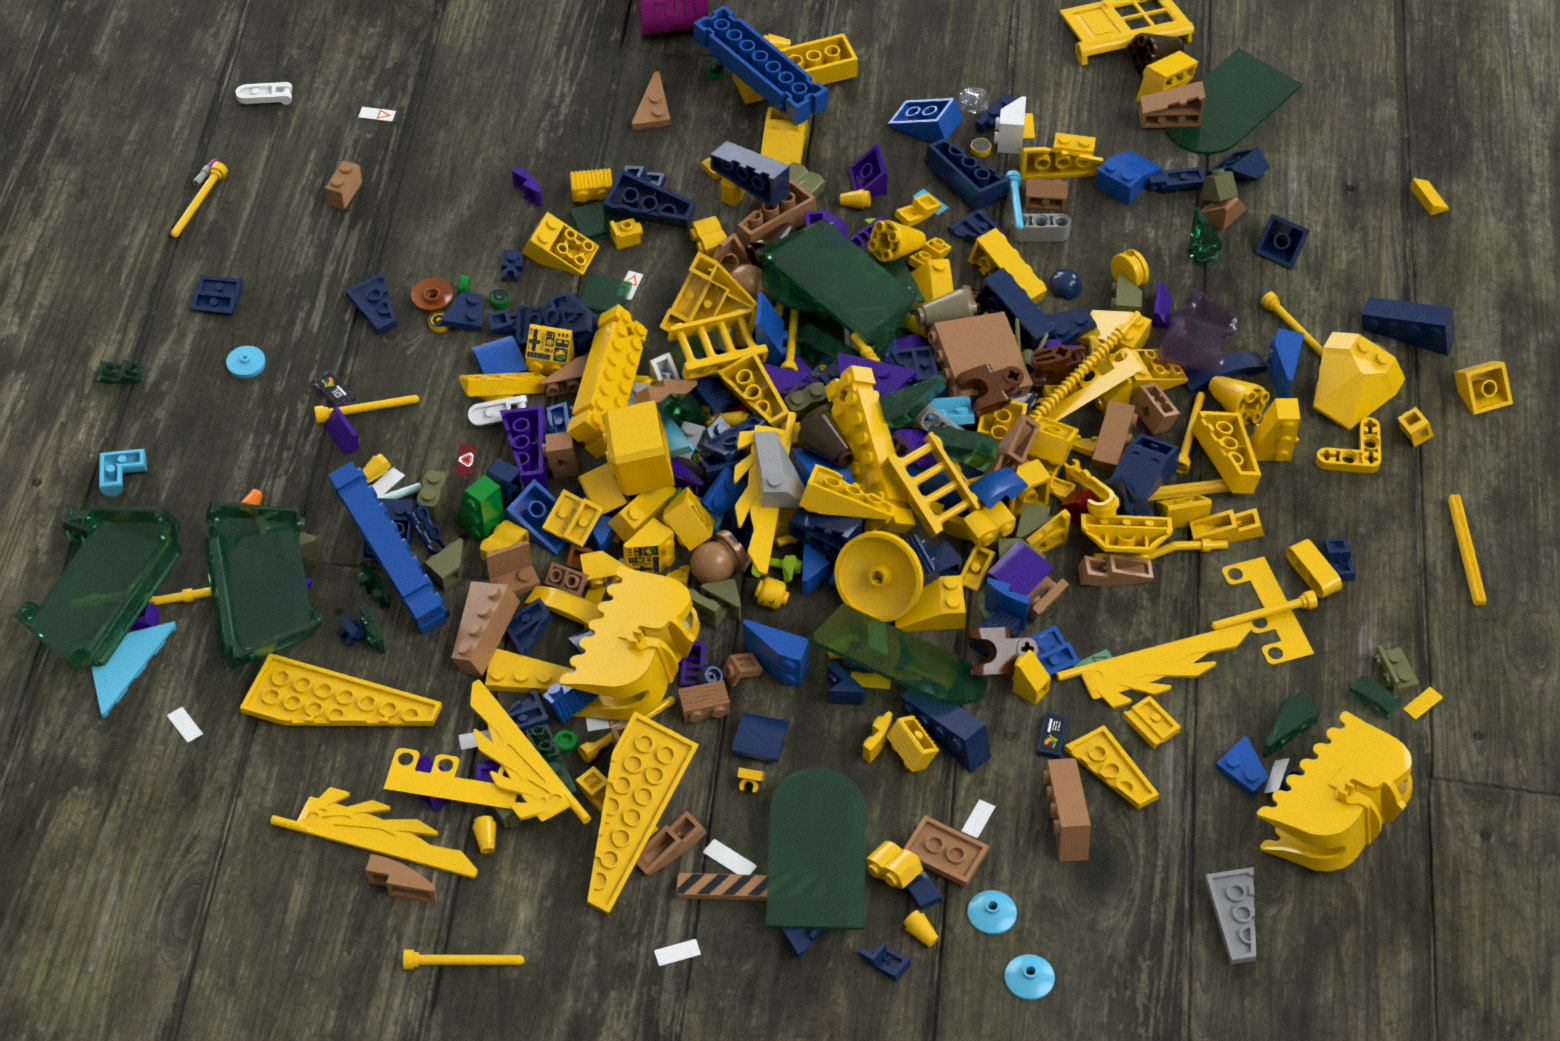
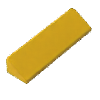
M537 372L460 375L459 381L469 397L541 393L540 382L546 377Z

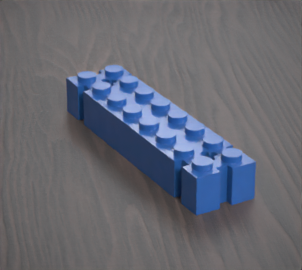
M725 5L713 11L712 17L704 16L694 22V41L703 48H709V53L777 110L781 113L786 112V117L798 126L809 119L810 113L816 115L828 107L827 88L818 81L813 83L811 75L740 17L734 19V12Z
M350 462L329 474L328 476L338 498L346 508L408 612L413 617L422 635L446 623L447 620L444 614L447 613V610L444 606V601L440 594L435 592L428 575L422 571V566L417 557L412 555L410 546L405 538L401 537L394 520H391L388 516L389 513L386 507L378 500V495L373 486L368 484L366 475L361 467L356 469L353 462Z

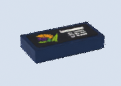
M1045 712L1036 755L1060 759L1068 716Z

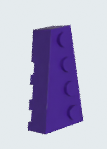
M543 405L501 410L500 414L517 466L520 469L524 487L526 488L535 479L548 490V469L546 458L548 457H544L542 451V444H546L545 435L548 434V421Z

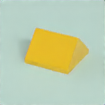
M608 463L578 477L587 499L604 508L601 515L623 508L631 502L629 496L621 493L617 479L612 477Z
M1199 494L1156 501L1160 517H1171L1173 529L1190 526L1189 521L1209 516L1212 505L1211 499Z

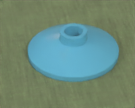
M987 890L976 894L971 899L967 914L970 923L978 931L996 935L1006 932L1013 926L1016 921L1017 909L1015 903L1008 895L1000 891ZM989 907H995L997 909L991 910L989 909Z
M1031 954L1018 956L1010 961L1005 970L1006 986L1012 994L1021 999L1037 1000L1043 998L1053 988L1055 981L1053 968L1045 959ZM1027 971H1031V972H1034L1035 974H1033V975H1028L1026 972H1027Z

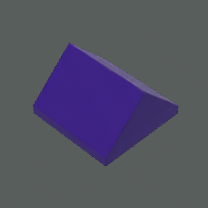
M876 144L848 167L854 191L865 189V191H870L871 197L887 195L888 174L880 147Z
M765 364V370L783 402L784 398L791 392L804 390L812 384L807 373Z

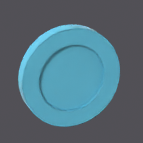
M254 346L238 347L231 351L226 359L228 371L238 378L254 377L262 372L266 364L264 353Z

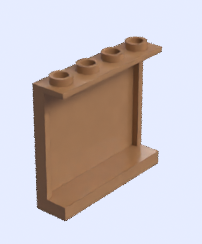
M1004 311L933 324L928 333V340L933 345L935 359L941 366L942 377L947 382L950 397L969 396L970 399L982 397L981 393L974 389L960 390L955 383V379L961 372L984 364H990L994 372L1008 366H1015L1021 369L1024 374V380L1019 385L1017 393L1019 397L1027 396L1033 383Z

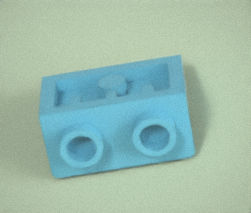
M969 396L926 400V405L935 407L958 425L975 423ZM927 415L928 422L934 419V415Z

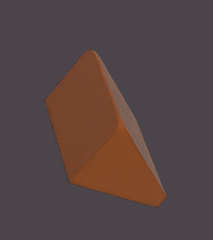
M571 544L566 567L582 570L580 554L596 551Z

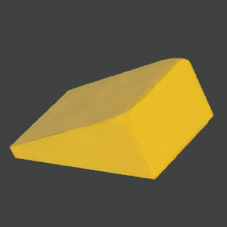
M974 546L960 574L963 587L975 592L979 590L988 575L987 572L992 568L997 558L996 552L982 546Z

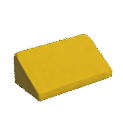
M1417 178L1412 179L1410 189L1430 216L1449 210V207L1429 181Z

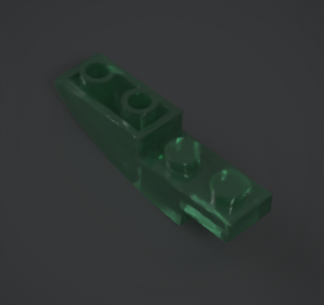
M547 722L525 729V735L571 794L577 798V790L562 760L561 751Z

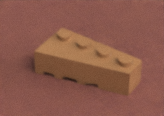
M471 581L451 657L463 674L483 676L520 603V600L509 585Z

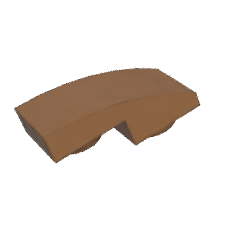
M552 562L545 584L581 597L589 575Z

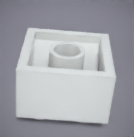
M1022 96L1001 109L1000 117H996L995 129L999 130V132H995L994 144H998L997 152L1019 154V148H1022L1026 97Z

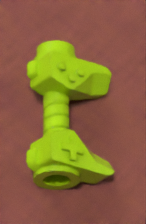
M786 555L784 559L771 557L769 566L782 568L784 583H791L794 574L802 573L803 561L799 560L796 555ZM752 563V575L754 577L760 578L761 575L758 574L756 568Z

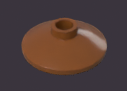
M440 278L424 279L418 282L411 291L413 304L425 311L442 309L453 298L452 286Z

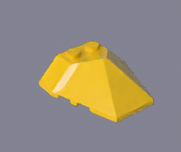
M698 251L689 268L690 272L672 307L668 309L660 328L669 332L670 327L677 323L684 324L732 313L738 309L745 310L751 308L752 315L747 325L752 334L756 327L757 302L718 261ZM739 326L731 327L736 331L734 346L745 348L746 343Z
M1332 332L1321 351L1322 359L1318 369L1319 377L1315 388L1313 408L1350 431L1362 419L1368 417L1384 403L1392 399L1399 391L1405 377L1396 357L1360 334Z

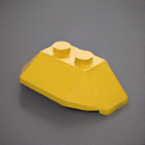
M1081 514V530L1106 552L1151 553L1173 533L1171 517L1115 515L1105 519L1097 518L1092 514Z

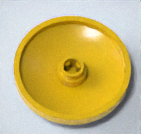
M884 531L862 533L844 545L835 563L834 576L839 595L855 614L864 619L874 622L896 620L908 613L921 596L924 580L919 558L908 543L894 534Z

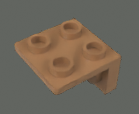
M528 541L518 542L512 546L494 550L485 555L489 583L509 585L516 596L532 591L535 586H541L532 566L531 550Z
M1046 576L1028 595L1030 597L1028 619L1034 623L1064 593L1069 583L1063 578L1056 583Z

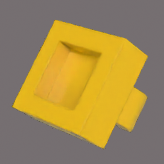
M739 768L737 777L743 778L739 785L740 790L744 791L745 784L751 782L753 784L752 792L756 793L759 789L757 781H764L765 772Z

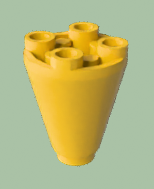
M891 220L877 221L871 231L868 249L870 252H873L878 260L890 262L922 248L925 245L926 237L920 230Z
M1224 376L1213 377L1208 385L1211 394L1227 412L1241 414L1244 425L1256 424L1260 421L1262 411L1270 397V394L1262 386Z

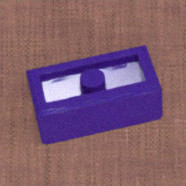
M1158 282L1152 325L1158 328H1168L1171 296L1163 283Z
M337 406L334 407L326 423V429L343 454L346 455L359 449L358 437L341 410Z

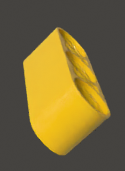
M1309 539L1286 548V556L1289 562L1319 598L1326 597L1342 589L1341 578Z

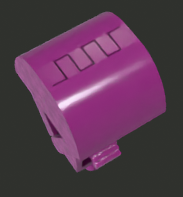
M636 0L638 28L641 36L693 30L695 21L704 16L708 17L707 0Z

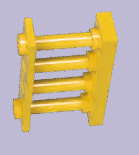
M751 308L745 310L738 309L732 313L684 324L677 323L670 327L668 341H679L687 361L684 363L682 371L684 380L717 374V371L753 351L756 352L761 363L766 361L768 354L766 344L756 345L747 325L752 315ZM739 326L748 348L735 349L727 328ZM719 330L727 353L715 354L707 333ZM699 335L707 358L695 359L687 337Z
M930 432L923 439L926 443L925 445L903 458L898 457L894 453L887 457L883 464L932 539L944 530L942 523L966 509L971 514L981 507L979 506L978 497L973 492L971 493L943 449L941 439L935 436L933 432ZM932 452L938 463L915 477L910 476L906 471V466ZM944 471L950 482L931 494L922 496L918 490V485ZM956 490L962 501L945 512L934 515L930 509V504Z

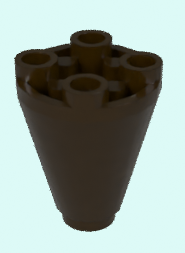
M1151 33L1135 35L1127 46V51L1131 55L1137 72H1143L1147 65L1184 50V43L1181 38Z
M785 222L752 241L745 249L752 265L761 268L764 274L767 270H772L779 274L786 263L785 254L796 239V227L789 222Z
M827 410L801 420L797 444L802 449L841 468L851 465L854 460L853 451L836 420Z

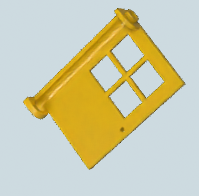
M1102 0L1101 2L1060 10L1062 18L1081 41L1075 44L1076 56L1081 65L1088 64L1089 55L1126 48L1134 36L1139 33L1175 37L1183 35L1188 43L1192 42V34L1194 33L1193 23L1189 22L1172 0H1157L1162 8L1144 12L1138 3L1151 0ZM1133 4L1139 13L1121 17L1115 8ZM1167 12L1173 21L1155 25L1149 16ZM1143 17L1149 26L1131 30L1125 21Z

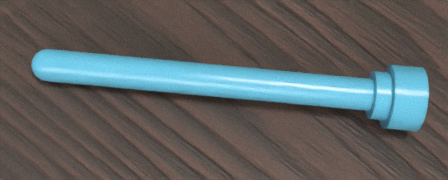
M1010 170L1005 176L1011 179L1009 188L1011 190L1015 227L1017 230H1022L1024 224L1018 188L1022 182L1021 174L1016 170Z

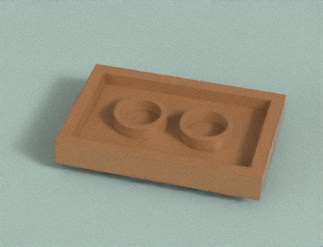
M924 815L903 848L918 856L923 867L964 887L968 886L989 852L988 845Z

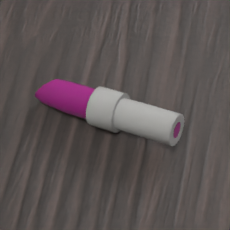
M214 158L201 169L200 173L192 181L195 186H199L210 176L209 169L214 162H218L217 158Z

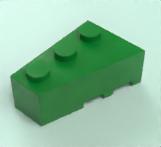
M483 475L464 491L455 521L470 531L471 535L476 539L483 541L485 538H488L493 534L496 525L504 521L501 488L486 475Z

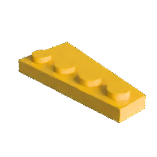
M496 649L488 664L485 687L489 691L529 693L530 690L536 689L537 693L544 694L551 685L559 683L563 674L575 669Z
M1105 725L1065 745L1064 751L1073 758H1076L1079 763L1138 810L1158 800L1159 793Z

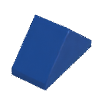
M600 515L589 535L596 551L607 553L616 535V532L607 523L612 519L610 517Z
M804 544L802 594H808L830 577V562L810 545Z

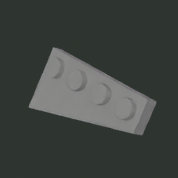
M1254 867L1206 874L1205 882L1231 965L1252 962L1256 959Z

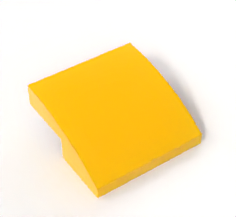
M563 489L542 526V530L582 548L604 508L586 498L581 499Z

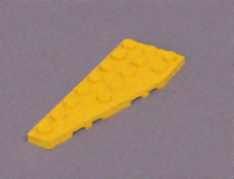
M269 653L241 704L240 711L243 714L284 726H434L442 709V702Z
M635 711L612 752L587 904L608 915L699 745Z

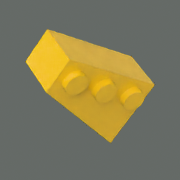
M1178 51L1147 65L1143 71L1144 77L1136 100L1140 102L1141 96L1186 85L1193 79L1198 61Z
M1275 398L1264 413L1261 423L1256 424L1253 434L1249 437L1256 461H1291L1300 423L1298 398Z

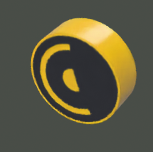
M435 312L429 317V327L432 331L440 333L449 329V327L440 326L441 318L445 314L444 312Z

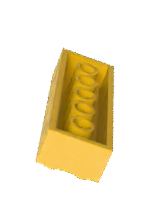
M844 33L779 49L811 75L813 83L818 81L820 84L825 85L857 77L858 58ZM732 72L733 80L745 104L765 100Z

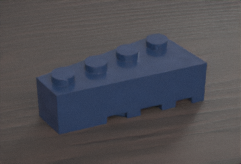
M944 138L928 145L925 164L974 210L984 208L1007 197L1011 180L1009 177H1001L996 174L997 170L991 166L986 168L981 165L979 159L965 155L964 150Z
M728 141L710 154V164L713 171L770 207L774 208L789 195L790 165Z
M620 169L603 203V213L686 229L696 209V202Z
M1004 267L983 279L976 303H979L980 306L984 304L988 308L987 312L989 314L1004 311L1014 335L1015 319L1018 318L1020 341L1032 351L1039 347V340L1043 339L1045 333L1049 334L1047 340H1052L1056 330L1054 323L1043 314L1040 307L1030 299L1027 292L1017 284L1014 277Z
M1368 297L1361 314L1363 330L1446 356L1449 355L1455 339L1453 309L1450 307Z
M919 681L900 696L903 713L906 716H915L923 730L970 773L991 758L985 723L923 681Z

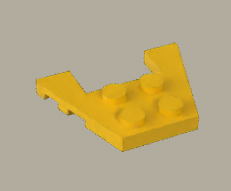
M1077 435L1071 450L1093 457L1098 437L1092 436V439H1087ZM1026 457L1029 462L1039 459L1051 476L1050 493L1061 501H1064L1071 491L1076 490V484L1056 478L1063 465L1055 466L1042 458Z

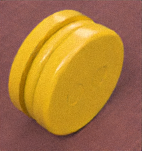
M1129 249L1113 257L1111 272L1115 282H1117L1118 274H1123L1136 287H1141L1147 283L1149 279L1148 265L1139 252Z

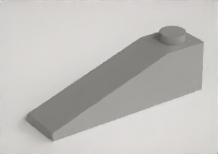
M776 431L753 432L761 508L801 507L799 503L805 490L804 485Z

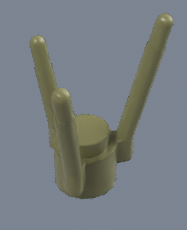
M1016 318L1015 340L1021 352L1019 319ZM1045 333L1037 350L1043 349L1049 336L1048 333ZM1025 349L1021 352L1028 372L1034 370V366L1031 364L1033 351Z

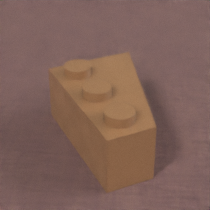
M1203 81L1141 96L1138 110L1141 128L1201 127L1205 104Z
M1109 400L1092 457V467L1111 472L1115 471L1125 453L1126 447L1131 443L1133 435L1131 432L1137 423L1138 414H1135L1134 405Z

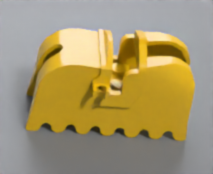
M623 566L617 568L616 575L622 582L609 585L607 593L613 599L611 601H603L598 605V611L604 617L593 619L589 622V629L595 634L591 637L582 638L579 645L581 649L585 650V653L572 656L570 659V664L576 671L563 674L559 680L561 686L599 695V698H596L591 703H588V706H584L583 709L573 714L574 717L628 721L631 719L634 711L645 716L658 707L665 695L668 684L673 682L678 672L679 661L682 658L688 657L700 629V621L696 610L692 607L691 595L686 586L666 576L642 572Z
M1347 711L1342 712L1339 717L1340 723L1345 726L1344 728L1333 727L1327 730L1326 736L1331 743H1317L1314 745L1313 752L1318 758L1315 760L1307 758L1300 761V769L1304 774H1292L1286 778V784L1291 790H1277L1273 793L1272 798L1277 806H1264L1257 811V817L1276 827L1275 833L1280 838L1278 841L1265 840L1260 845V851L1287 859L1316 871L1330 872L1343 869L1359 856L1365 845H1370L1379 835L1384 822H1392L1405 809L1413 791L1410 774L1412 768L1410 752L1395 737L1362 721Z

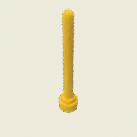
M214 162L210 167L209 178L171 231L172 237L176 238L179 236L215 182L223 179L227 174L228 169L224 164Z
M1272 291L1265 294L1261 299V305L1267 310H1274L1295 332L1304 333L1303 340L1322 358L1321 351L1323 347L1280 305L1279 297Z
M792 308L790 311L786 361L781 364V368L798 371V366L794 362L799 313L796 308Z
M1198 392L1179 454L1178 469L1175 472L1180 474L1187 473L1190 468L1191 461L1188 455L1194 437L1191 429L1198 411H1201L1205 398L1203 392Z
M411 395L338 408L343 415L416 404L419 402V397ZM323 405L314 407L317 424L326 423L333 408L328 409V407H323Z
M1313 590L1306 591L1298 599L1214 621L1211 627L1213 630H1219L1300 607L1310 610L1318 607L1317 597Z
M672 696L665 698L653 712L645 715V717L651 719L675 703V698ZM611 732L596 742H585L578 747V752L586 763L596 759L599 750L612 743Z
M404 949L403 953L404 970H414V967H419V965H522L524 963V957L521 955H420L419 952H415L412 949Z

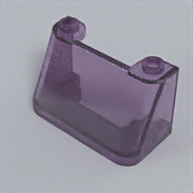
M1196 288L1173 316L1156 357L1167 363L1212 372L1214 369L1218 371L1225 361L1222 359L1224 354L1220 352L1226 336H1232L1236 331L1238 316Z

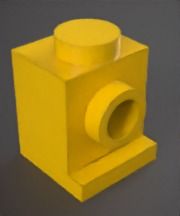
M634 218L616 223L614 220L610 221V235L617 250L641 243L640 235L643 234L640 222L636 223Z
M1417 407L1397 418L1400 429L1410 439L1414 447L1433 437L1430 423Z

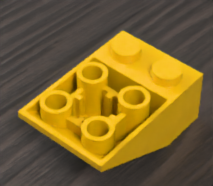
M768 107L761 155L790 165L792 162L801 164L808 131V119L797 126L786 117V112L781 113L775 107Z
M547 212L538 223L521 253L538 264L583 276L599 245Z
M1129 349L1143 368L1130 377L1133 382L1130 398L1134 396L1140 385L1156 382L1161 390L1164 391L1188 382L1187 376L1170 349ZM1118 353L1114 360L1116 362L1125 360L1127 353Z

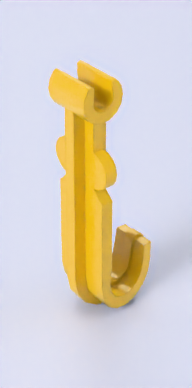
M1072 459L1073 466L1064 463L1066 480L1071 483L1077 482L1083 489L1089 488L1099 501L1087 500L1088 512L1097 518L1106 519L1114 517L1117 514L1116 509L1119 507V498L1114 492L1094 476L1091 477L1087 469L1082 470L1078 460Z

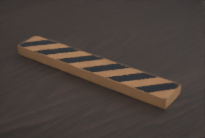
M678 873L677 881L678 899L807 902L819 896L821 901L824 902L825 877Z

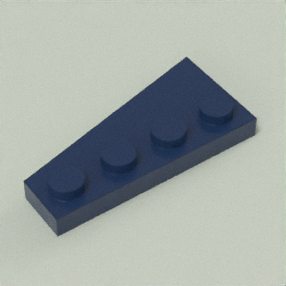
M517 305L516 343L519 347L527 346L530 324L572 330L573 336L591 333L592 312L587 309H557L556 307L541 308L539 306L525 307Z

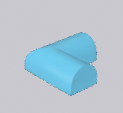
M145 449L100 453L99 488L102 494L109 497L118 496L123 491V474L147 472Z

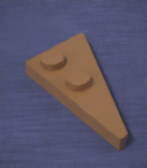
M659 71L654 72L633 118L632 130L671 125Z

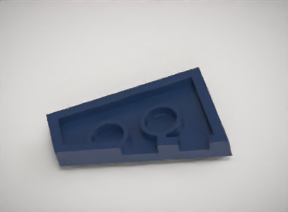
M382 273L345 290L348 299L378 335L397 326Z

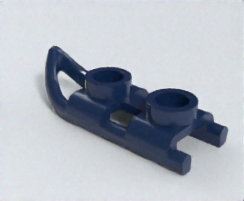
M418 501L415 503L417 509L411 513L409 509L404 512L424 546L431 553L438 554L442 550L434 549L430 546V543L436 540L442 549L446 548V544L441 538L440 529L431 521L428 509ZM422 523L425 528V531L423 532L418 526V524Z

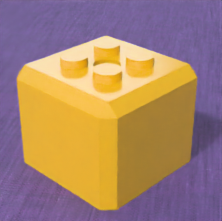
M651 400L607 410L603 415L606 432L603 433L605 447L607 446V451H605L608 465H610L612 477L617 479L621 493L630 496L675 486L667 437L656 401Z

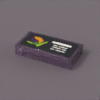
M331 370L312 380L313 385L334 407L347 406L356 400L352 391Z

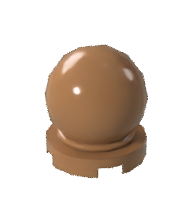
M742 264L735 267L729 273L756 302L758 301V292H763L769 302L773 304L776 293L773 292L774 284H779L778 272L767 270L764 274L761 268L755 265Z
M721 530L714 535L713 541L699 545L692 553L690 560L691 572L700 583L728 580L732 576L733 571L740 573L747 568L745 565L749 562L747 554L740 542L735 544L730 538L733 535L731 532Z

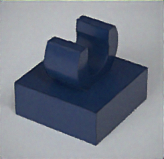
M345 615L340 621L344 628L339 631L338 636L344 639L349 634L348 639L344 642L346 645L353 646L357 639L365 642L369 638L370 634L357 620Z

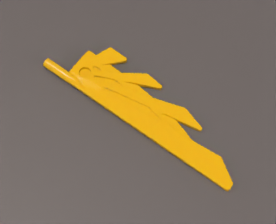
M795 412L788 413L785 430L755 425L754 431H742L739 433L737 450L750 445L752 447L751 454L735 465L734 484L749 470L748 486L735 504V513L738 528H741L750 509L754 532L747 554L760 575L768 574L780 507L761 508L753 432L776 431L789 456L796 421Z
M1246 622L1056 672V678L1058 681L1081 676L1092 699L1102 698L1112 709L1132 702V699L1119 692L1133 690L1156 696L1171 690V685L1150 682L1164 677L1197 678L1215 667V661L1194 662L1208 653L1237 648L1251 631V626Z
M481 680L473 682L470 705L488 724L492 740L490 741L477 729H474L473 732L480 753L503 766L509 776L507 778L490 771V776L497 788L519 794L527 802H510V807L520 820L537 816L543 822L570 807L583 824L588 823L591 820L589 814Z
M329 787L319 798L309 797L297 821L275 815L272 816L270 824L468 878L475 879L478 873L476 867L462 851L429 845L416 835L438 836L436 830L420 820H383L370 815L391 810L390 806L374 800L348 807L336 804L350 797V794L347 791Z

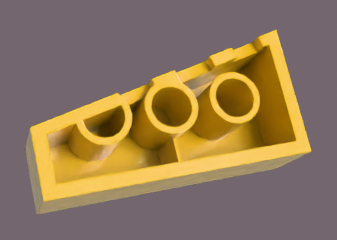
M994 228L976 239L968 261L972 265L976 263L980 266L979 271L984 276L987 274L991 275L1004 267L1014 277L1017 284L1027 292L1035 304L1043 300L1047 291L1044 282L1037 278L1032 268L1020 257L1019 252L1008 243L1004 234L1000 233L997 228Z
M755 351L717 371L723 384L757 417L766 420L767 426L781 429V422L787 421L789 411Z
M1198 411L1191 430L1231 492L1254 494L1261 473L1241 414L1234 412Z

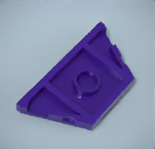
M840 352L837 355L840 376L851 365L872 368L876 382L873 385V390L878 391L882 407H885L893 396L903 390V385L908 380L914 379L917 376L916 370Z

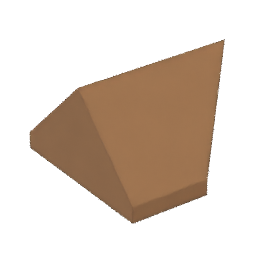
M1236 196L1231 200L1228 198L1223 202L1217 201V205L1210 202L1198 215L1200 218L1224 231L1247 208Z
M735 232L718 244L712 258L718 261L728 273L742 264L752 265L747 257L744 246Z

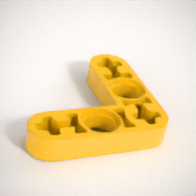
M1371 417L1362 419L1359 427V450L1321 448L1317 452L1316 465L1324 470L1361 473L1377 472L1381 463L1379 422ZM1368 427L1372 430L1371 434H1368ZM1371 442L1376 447L1368 448L1364 443ZM1369 456H1372V464L1369 463ZM1343 458H1351L1354 462L1346 463L1343 461Z

